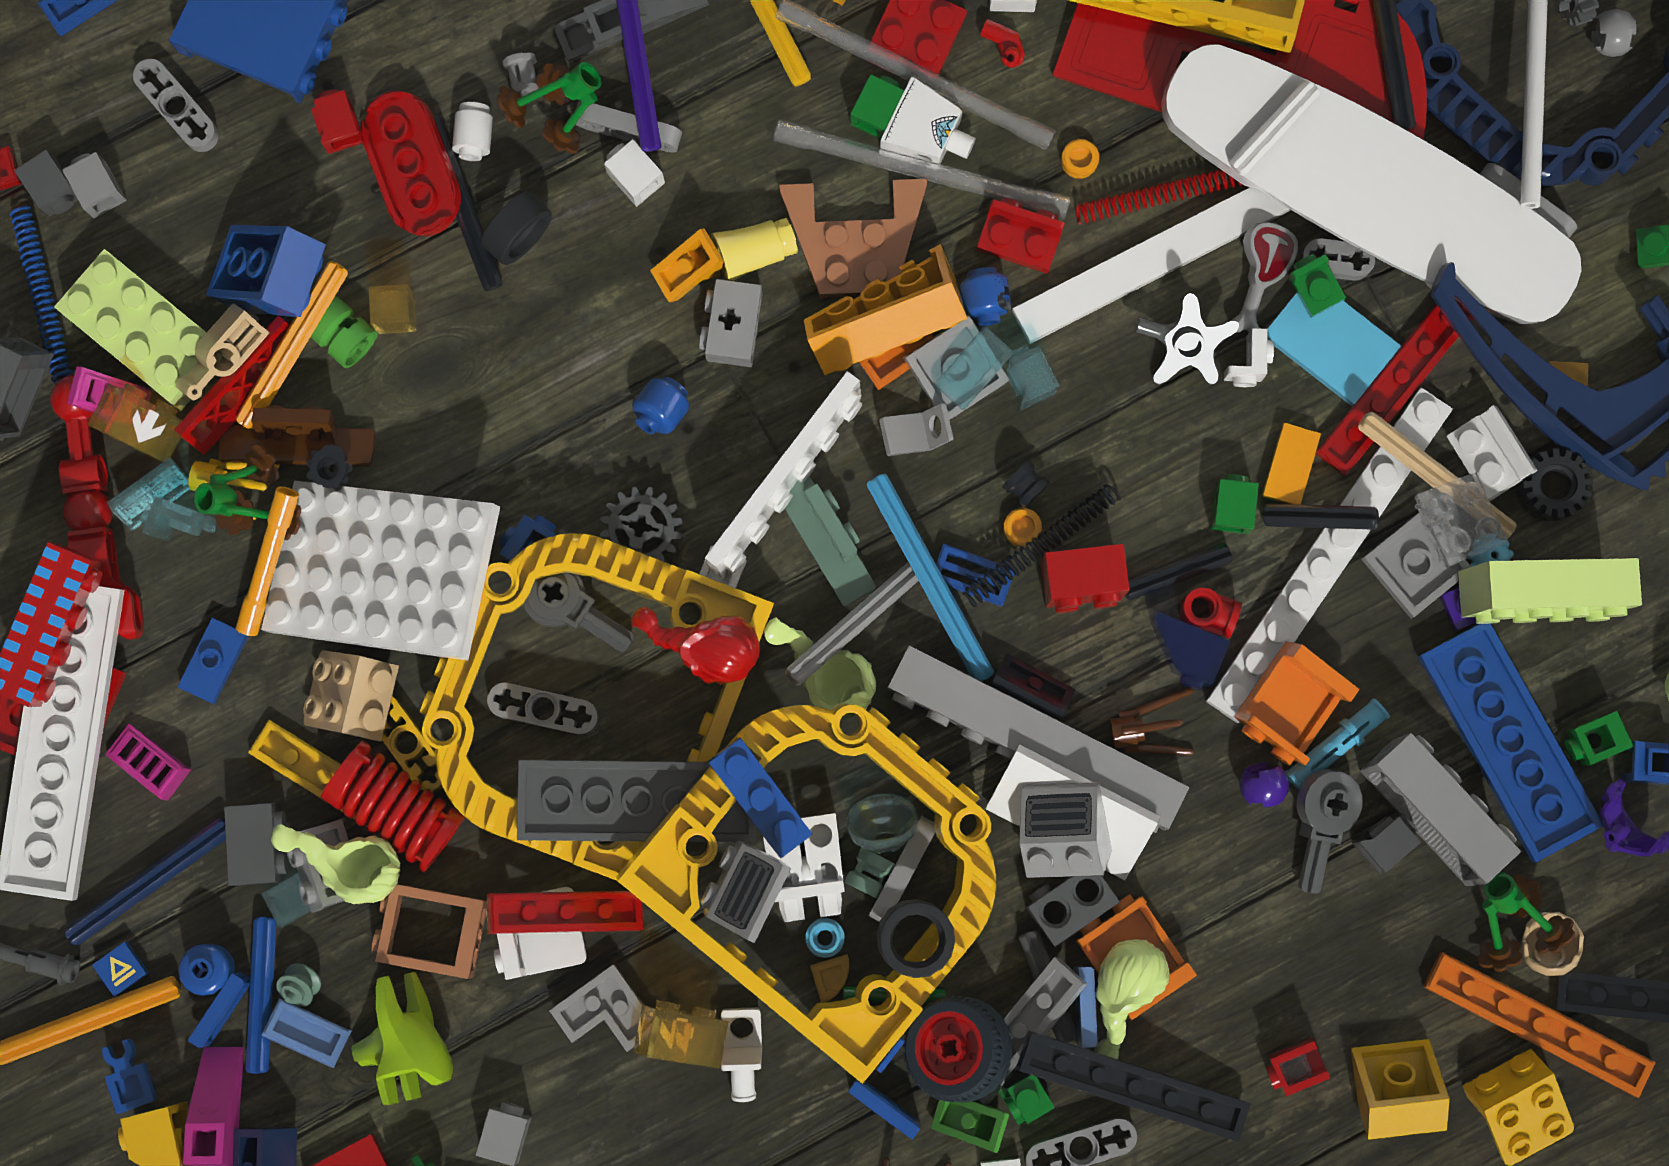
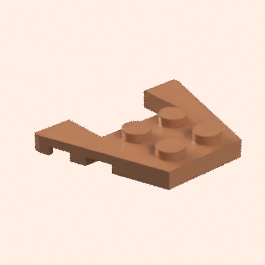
M927 179L893 180L894 219L815 222L813 183L779 185L780 196L790 217L792 227L797 235L820 298L860 296L861 292L866 288L865 285L879 279L881 282H886L901 274L899 267L905 264L914 228L926 192Z

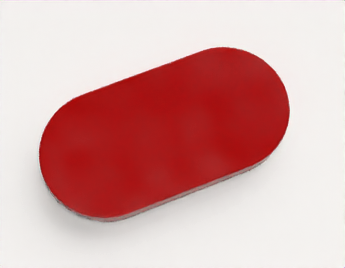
M396 90L385 92L370 103L366 110L368 112L365 121L362 120L361 138L394 223L403 230L417 236L436 235L448 228L458 214L461 203V191L458 180L428 105L421 98L411 93Z

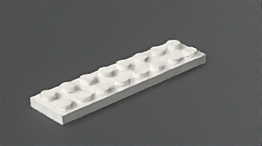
M98 586L94 593L89 594L84 606L87 608L85 620L78 630L74 629L68 643L71 644V652L65 664L59 666L53 678L56 681V687L48 702H43L42 707L23 706L0 855V890L71 901L77 900L125 590Z

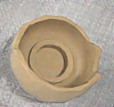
M1542 912L1541 915L1547 921L1557 915L1563 919H1572L1574 922L1572 929L1575 932V937L1571 943L1563 945L1562 949L1556 954H1552L1550 951L1544 954L1539 953L1535 949V944L1538 940L1536 933L1541 926L1532 918L1526 924L1521 945L1522 957L1525 958V963L1536 972L1546 976L1565 975L1577 966L1581 958L1584 942L1583 931L1573 918L1560 912Z

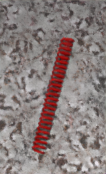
M1217 169L1214 173L1210 170L1208 175L1203 172L1201 176L1195 174L1193 178L1190 176L1186 180L1180 178L1179 182L1173 180L1171 184L1166 181L1164 186L1159 183L1157 188L1151 185L1149 189L1144 187L1142 191L1137 188L1135 193L1131 190L1128 194L1122 192L1120 197L1115 194L1113 199L1107 196L1106 200L1100 198L1098 202L1093 199L1091 204L1086 201L1084 206L1078 203L1076 206L1077 223L1081 224L1080 209L1085 223H1089L1087 206L1091 213L1092 221H1096L1094 204L1100 220H1103L1102 203L1107 218L1110 219L1109 201L1112 205L1114 216L1117 217L1116 198L1123 215L1125 214L1123 197L1127 202L1129 212L1132 213L1131 195L1135 202L1136 210L1139 211L1138 193L1141 197L1143 208L1147 209L1145 191L1148 194L1151 207L1154 208L1155 206L1153 190L1156 194L1158 205H1162L1160 188L1164 194L1165 203L1168 204L1167 185L1174 202L1177 200L1175 185L1179 191L1180 199L1182 201L1184 199L1182 182L1185 186L1187 197L1190 199L1189 180L1192 183L1194 195L1197 197L1199 193L1196 178L1200 183L1203 195L1206 194L1204 177L1208 183L1209 192L1212 193L1211 174L1215 181L1216 190L1220 191L1218 172L1222 178L1223 187L1227 190L1228 185L1225 172ZM1229 175L1231 187L1234 188V178Z

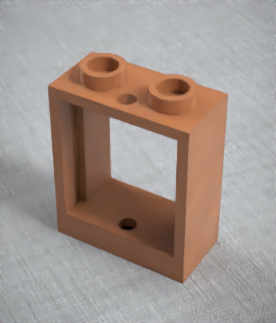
M397 884L393 891L381 900L380 913L385 914L382 929H376L373 937L372 952L377 953L375 962L465 979L474 978L486 918L487 900ZM403 896L466 908L455 965L391 953Z

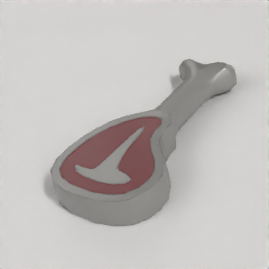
M1263 222L1254 224L1248 228L1244 236V251L1250 264L1248 274L1250 286L1240 314L1231 319V321L1234 320L1239 323V329L1236 331L1238 333L1243 330L1249 333L1251 329H1260L1257 324L1256 314L1264 289L1285 276L1298 252V241L1295 235L1288 229L1274 223Z

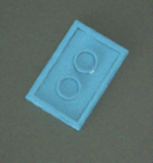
M1297 293L1269 326L1267 332V340H1273L1274 346L1350 406L1357 402L1401 347L1400 344L1344 301L1310 318Z

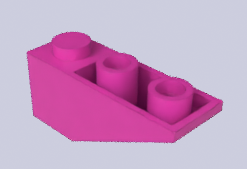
M204 1047L185 1123L183 1165L233 1166L234 1129H239L244 1047Z

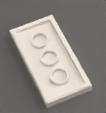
M1019 744L989 800L986 810L1020 827L1022 786L1092 783V781ZM1100 786L1112 846V852L1105 871L1125 880L1156 828L1160 816Z

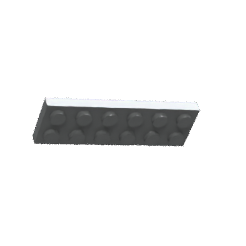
M518 759L517 840L646 841L673 807L681 802L710 765L708 762ZM736 801L714 828L712 834L717 842H737L738 840L742 842H756V826ZM695 835L689 838L687 842H706V839L701 835Z

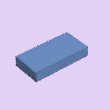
M1089 966L1073 967V971L1087 983V986L1075 999L1076 1031L1078 1034L1077 1046L1082 1048L1096 1047L1098 1041L1094 969Z
M279 998L261 1036L334 1068L351 1031Z

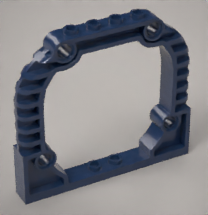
M1400 0L1396 5L1397 13L1404 19L1412 31L1420 49L1424 65L1427 109L1484 161L1499 165L1521 181L1523 132L1513 126L1458 75L1457 72L1461 64L1460 55L1453 46L1440 43L1436 22V6L1430 0ZM1669 45L1665 50L1663 60L1666 75L1614 129L1604 127L1591 129L1582 135L1571 147L1542 144L1541 186L1564 185L1578 179L1587 185L1596 186L1607 181L1616 171L1624 175L1639 159L1634 152L1642 144L1649 148L1663 134L1664 131L1659 126L1667 117L1669 118ZM1430 62H1440L1445 67L1446 73L1435 72L1431 68ZM1594 155L1602 158L1605 163V169L1597 168L1592 163L1591 156Z

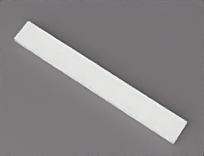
M1250 187L1014 307L1012 313L1029 344L1245 235L1248 228L1252 225L1270 222L1291 210L1258 188Z

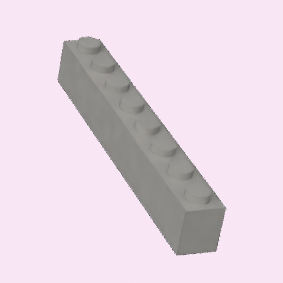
M911 646L908 647L888 686V691L894 693L891 698L894 702L911 710L914 704L927 710L926 717L941 726L947 727L948 723L951 722L963 728L961 732L963 737L980 745L986 740L998 746L995 752L1010 761L1020 744L1092 782H1099L1100 786L1159 815L1160 819L1153 833H1156L1158 828L1169 830L1189 789L1188 786Z

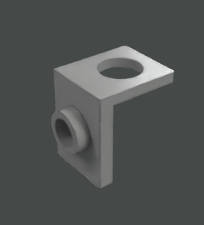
M946 403L938 404L922 413L889 416L879 420L887 456L931 451L953 441ZM936 416L941 422L940 436L936 434L934 429V419Z

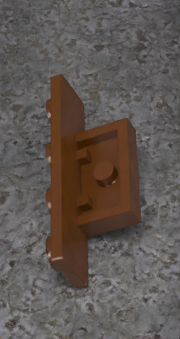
M270 405L266 408L253 407L251 422L254 429H248L242 425H232L221 436L218 452L221 462L246 463V454L251 452L254 445L261 444L265 447L267 453L274 455L275 464L307 465L306 463L312 459V450H321L326 445H338L347 454V461L350 465L369 467L373 462L376 435L373 429L336 428L331 410H325L321 407L309 406L304 409H288L279 405Z

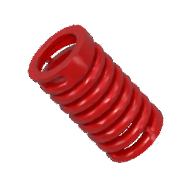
M361 741L337 769L320 797L337 810L343 809L344 815L348 818L356 816L355 821L360 827L368 825V832L371 835L380 834L379 838L392 843V848L396 853L406 850V860L410 863L419 860V868L422 872H425L451 840L466 817L455 807H450L443 813L442 810L446 806V801L440 797L423 814L434 797V792L431 789H425L411 805L422 788V783L418 780H413L397 799L410 779V775L406 771H401L384 791L398 770V766L394 762L388 763L372 782L385 762V756L381 753L376 754L374 757L369 754L371 746L365 741ZM363 766L364 768H363V769L361 770V772L356 776V774H357V772L359 771L360 767Z

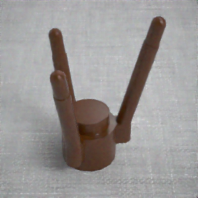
M1188 687L1132 710L1119 711L1118 718L1110 719L1115 749L1124 748L1125 754L1144 752L1193 755L1194 750L1192 748L1138 743L1145 741V732L1181 726L1183 724L1181 719L1143 724L1142 718L1134 719L1137 716L1193 694V689Z

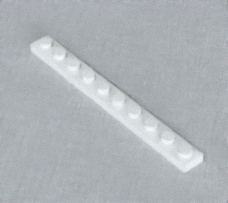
M1420 388L1393 427L1425 451L1453 408L1423 388ZM1379 446L1339 506L1376 507L1380 517L1411 470ZM1323 528L1206 700L1207 703L1236 723H1240L1234 716L1285 641L1293 643L1296 641L1370 530Z

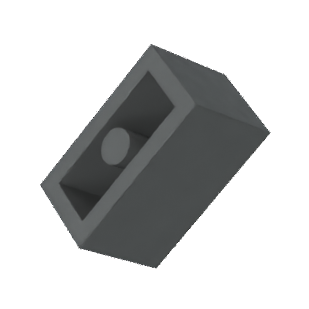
M266 803L224 807L228 886L284 882L283 874H287L289 871L287 852L275 849L271 842L272 831L277 825L282 824L287 827L286 814L284 811H280V805Z

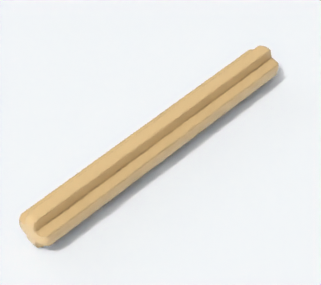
M1374 412L1367 413L1358 425L1359 430L1499 539H1508L1517 527L1512 519Z

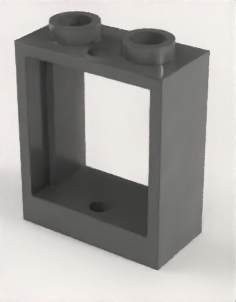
M21 337L0 338V441H3L5 438L19 437L54 356V353Z

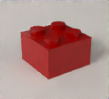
M1124 544L1046 552L1040 562L1045 608L1055 607L1056 613L1078 611V607L1086 603H1093L1094 609L1115 607L1117 602H1120L1130 591Z

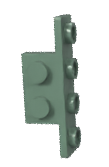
M810 476L803 483L798 480L790 490L793 497L785 507V511L841 604L846 607L876 588L874 581L857 555L855 544L859 543L860 540L849 522L843 525L835 513L840 507L829 489L822 492L819 485L814 484Z

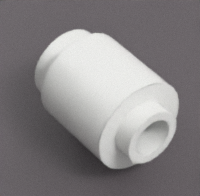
M464 102L460 104L459 111L455 113L452 150L459 153V158L467 161H480L482 156L490 153L493 117L489 114V106L478 102Z

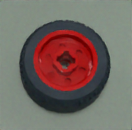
M944 996L924 1005L922 1012L908 1027L903 1048H905V1052H903L904 1060L907 1062L906 1067L916 1085L931 1097L947 1102L976 1101L992 1093L1006 1077L1005 1074L1009 1071L1013 1053L1011 1046H1013L1012 1038L1009 1035L1010 1031L1002 1016L989 1004L971 997Z

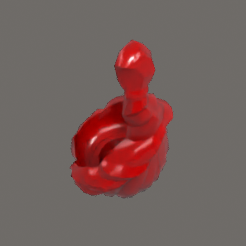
M648 607L637 609L631 618L632 627H637L646 633L656 646L661 645L663 649H671L678 652L684 664L691 669L692 674L700 677L707 684L718 683L722 685L744 679L756 665L759 657L760 644L756 631L750 623L744 621L739 616H722L689 628H661L658 624L656 613Z

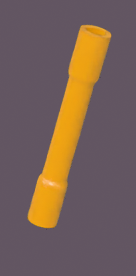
M288 487L276 488L267 518L268 525L248 593L244 597L235 627L241 634L247 636L258 635L286 531L291 524L299 493L294 489Z

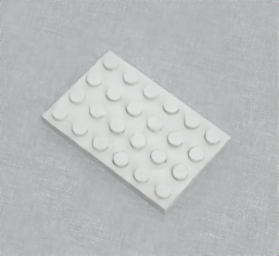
M294 481L292 489L299 493L297 505L301 506V514L299 516L300 528L296 535H291L289 540L283 541L272 578L261 630L275 634L468 661L500 506L487 502L342 486L340 491H335L333 488H326L316 483Z

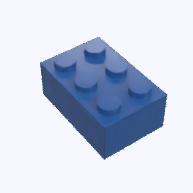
M231 225L206 296L228 306L235 304L247 313L301 317L302 312L310 302V289L314 277L322 267V254L326 244L287 226Z

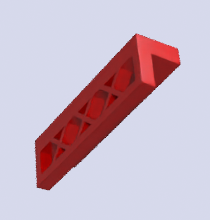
M278 315L266 328L269 332L267 337L233 374L222 377L179 423L174 431L205 455L236 421L237 413L290 325Z

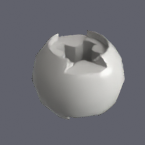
M1615 8L1598 14L1595 18L1598 19L1596 31H1592L1591 34L1593 48L1600 54L1610 57L1622 56L1632 49L1630 47L1632 35H1636L1635 18L1629 12Z

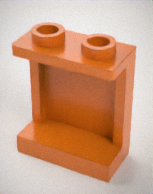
M1285 641L1234 718L1244 725L1241 731L1249 738L1260 744L1264 740L1271 745L1273 749L1270 753L1278 760L1289 766L1292 762L1306 766L1310 758L1304 753L1339 701L1351 702L1359 688L1302 644Z
M1129 894L1112 907L1114 913L1105 920L1101 921L1097 917L1081 928L1079 931L1082 935L1075 939V941L1097 974H1099L1100 965L1108 952L1121 941L1147 940L1155 948H1160V951L1164 952L1170 972L1169 983L1166 985L1165 991L1155 996L1151 1003L1128 1013L1127 1018L1133 1020L1196 977L1197 974L1190 964L1184 961L1146 905L1147 902L1144 897L1138 896L1133 899Z

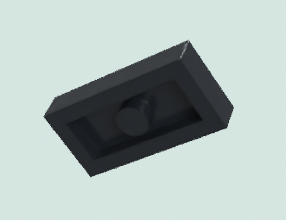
M1008 653L990 685L1059 722L1076 690Z

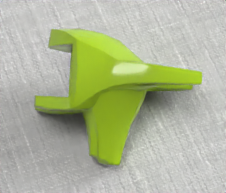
M416 972L404 975L407 997L406 1012H402L397 1002L389 976L377 979L376 1013L378 1027L369 1036L352 1045L351 1049L354 1061L358 1062L361 1066H379L376 1073V1082L383 1105H392L399 1102L395 1076L399 1075L405 1100L409 1101L421 1097L417 1073L431 1085L437 1086L449 1081L454 1070L452 1058L446 1044L434 1027L431 1007Z

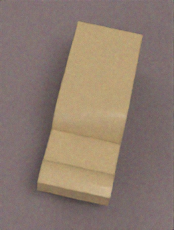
M232 304L200 339L195 349L197 364L186 376L177 379L175 387L193 401L200 398L202 389L215 375L226 377L233 374L267 337L269 332L245 310ZM217 350L222 355L219 361L213 356Z

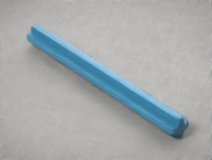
M886 474L876 476L867 483V487L970 676L980 682L988 679L994 674V670L890 479Z

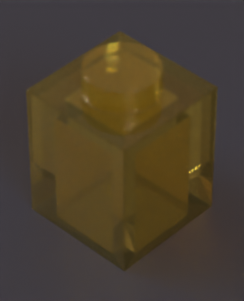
M407 284L368 287L370 324L378 334L416 332L414 293Z

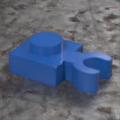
M132 1039L122 1041L125 1049L122 1058L114 1055L112 1046L102 1049L105 1062L113 1066L115 1073L105 1076V1080L116 1115L158 1100L146 1062L138 1065L134 1064L133 1059L136 1055V1046Z

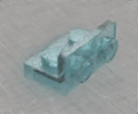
M156 496L153 503H149L146 506L141 520L142 525H144L143 534L170 542L175 529L199 537L202 530L214 534L217 526L216 518Z

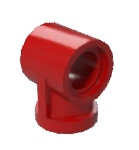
M1201 587L1194 589L1182 599L1179 604V616L1182 622L1191 629H1201L1229 639L1237 624L1242 602L1219 595L1209 588ZM1201 599L1208 604L1210 611L1207 618H1198L1192 613L1191 603L1193 600Z

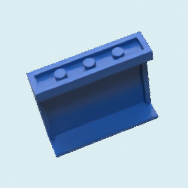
M188 0L169 41L180 54L190 58L194 54L291 94L295 102L301 104L304 95H309L314 88L317 77L315 72L320 61H325L331 51L332 40L330 39L335 28H340L346 19L348 0Z

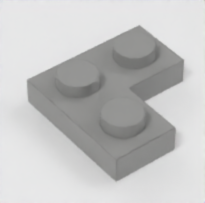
M615 964L549 1010L571 1043L605 1020L626 1052H628L659 1029L656 1021Z

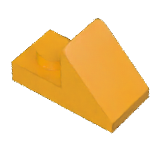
M705 228L699 229L650 271L668 302H674L682 298L701 281L718 278L721 275L724 260Z

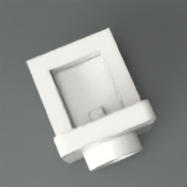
M1251 329L1246 337V366H1228L1224 372V381H1233V385L1236 387H1254L1257 385V382H1261L1267 375V363H1272L1274 356L1273 340H1267L1268 329Z

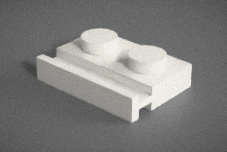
M1491 406L1483 414L1476 416L1447 435L1451 445L1487 501L1493 500L1521 482L1528 475L1538 471L1497 406Z

